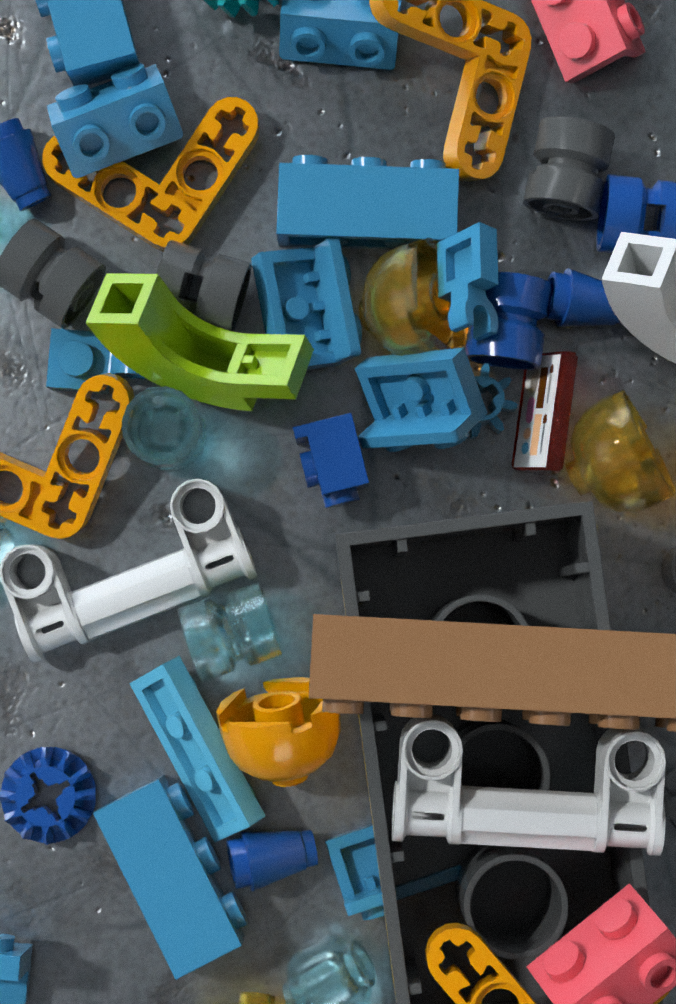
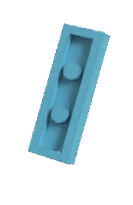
M180 655L129 683L214 843L246 829L266 817L251 785L230 758L221 737L220 729Z

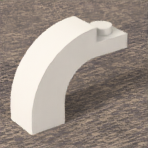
M621 232L601 279L608 302L617 318L632 335L652 351L676 364V239Z

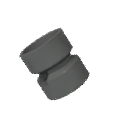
M553 116L541 119L533 155L541 162V165L537 166V169L529 171L523 204L535 212L560 219L576 221L597 219L605 188V183L597 175L606 171L609 167L615 140L614 132L604 125L575 117Z
M34 218L25 223L16 232L0 256V287L20 301L32 297L34 299L35 311L60 328L65 329L81 315L94 297L105 275L106 266L78 246L66 250L64 248L65 239L63 236Z
M170 240L164 249L156 274L160 275L177 301L189 312L214 326L235 331L246 298L252 264L219 254L212 261L207 260L203 249ZM194 275L204 277L197 300L188 297Z

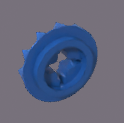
M41 747L22 754L4 773L0 801L5 822L10 824L21 835L22 839L46 845L73 837L87 824L95 808L96 785L90 769L77 755L58 747ZM34 772L38 779H42L47 786L56 783L60 785L66 780L69 782L70 786L63 789V793L56 798V803L59 807L57 811L61 819H59L55 811L52 812L46 805L39 808L33 807L30 810L27 809L26 805L32 802L31 798L38 793V788L35 784L37 780L33 775Z

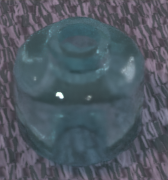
M335 934L312 944L290 957L286 968L287 982L283 984V995L287 1004H369L372 996V986L377 983V974L369 954L356 940L349 942L346 938Z

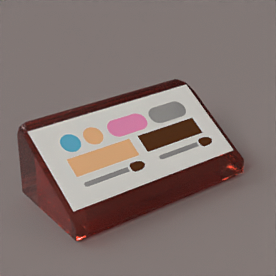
M576 352L543 353L539 369L524 370L511 463L513 470L546 476H554L563 470L578 356H575Z

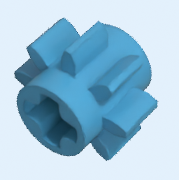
M484 363L479 376H475L480 393L484 394L488 391L493 397L488 406L491 414L485 415L469 431L470 438L473 440L478 436L481 427L488 424L494 432L500 434L504 430V426L497 415L500 411L514 412L518 406L514 401L505 400L504 390L507 389L512 379L507 377L497 382L489 377L490 367L487 363Z

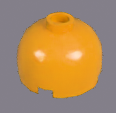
M291 677L264 681L263 687L268 693L247 698L245 688L233 692L221 701L216 711L220 734L230 758L241 771L260 780L272 781L274 785L279 787H291L303 783L309 774L318 770L333 755L341 732V713L322 712L323 699L309 698L310 678Z

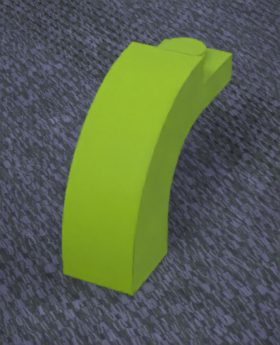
M106 273L86 320L87 326L104 347L139 375L184 397L209 405L235 410L253 411L257 398L296 400L314 351L305 335L248 334L214 326L198 318L183 307L159 274Z

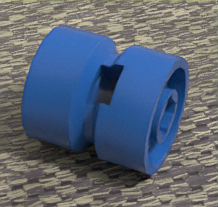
M607 175L604 182L605 188L597 223L596 249L598 252L613 253L621 232L676 239V182L658 180L652 188H646L639 177ZM647 206L656 207L653 231L643 230Z
M498 271L499 285L486 290V296L494 306L498 316L497 333L477 341L473 338V325L468 327L465 347L467 357L470 362L481 365L487 363L491 367L518 370L539 369L541 367L545 333L537 328L536 325L537 321L548 316L552 284L535 276Z

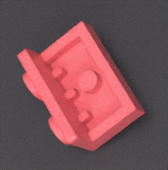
M531 0L565 82L576 83L624 56L636 58L645 53V48L640 38L645 33L644 25L639 13L629 2L625 3L624 0Z
M629 883L526 967L553 1004H653L676 986V938Z

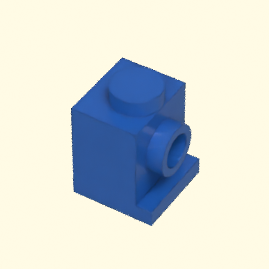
M352 413L293 427L297 445L308 442L310 451L299 453L307 487L320 486L325 508H333L360 500L358 490L368 488L369 480Z

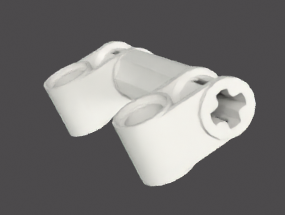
M192 479L179 485L172 494L170 510L183 543V549L73 592L69 586L61 561L56 553L47 546L26 544L16 546L8 551L1 560L0 580L14 613L17 632L29 659L33 663L43 660L45 652L76 640L83 645L121 628L196 599L211 595V588L244 575L250 580L258 577L240 527H237L226 497L221 489L210 481ZM198 489H204L211 493L216 505L211 519L201 524L193 523L187 519L183 510L186 496ZM28 554H33L40 558L45 566L44 580L36 588H30L22 584L17 574L18 563ZM230 555L234 557L228 563L212 569L208 568L209 563ZM59 621L64 622V625L47 633L42 632V628Z
M433 714L432 718H412L402 729L399 744L398 779L395 781L393 794L392 841L402 842L406 835L446 837L448 844L490 845L579 850L604 853L606 847L609 846L645 848L648 855L661 856L665 840L666 822L664 805L665 751L658 740L641 728L638 730L610 728L599 739L596 749L594 793L462 786V741L451 722L441 715ZM425 730H439L448 736L449 746L446 754L436 762L427 763L420 761L412 753L415 738ZM636 740L642 742L645 747L646 757L640 769L627 774L618 772L614 759L620 746L628 741Z

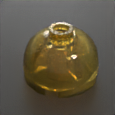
M428 237L413 241L384 253L371 266L366 276L362 299L359 303L360 320L364 328L372 334L374 339L390 355L403 356L434 350L453 349L454 347L463 346L466 342L468 328L459 332L451 331L448 323V312L451 302L438 298V241Z
M625 390L600 399L582 413L574 424L570 439L574 460L566 463L565 467L575 489L581 496L591 492L600 504L616 512H640L656 507L674 497L676 489L658 447L654 448L645 431L647 426Z

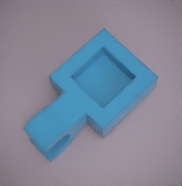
M478 222L437 243L438 298L451 302L448 312L450 330L459 332L473 325V338L480 341L496 334L498 330V316L494 306L486 296V290L499 285L497 229Z
M51 328L46 387L50 390L78 392L83 382L93 376L105 373L116 374L122 378L148 380L117 359L104 347L92 331ZM109 385L105 390L93 393L109 394Z

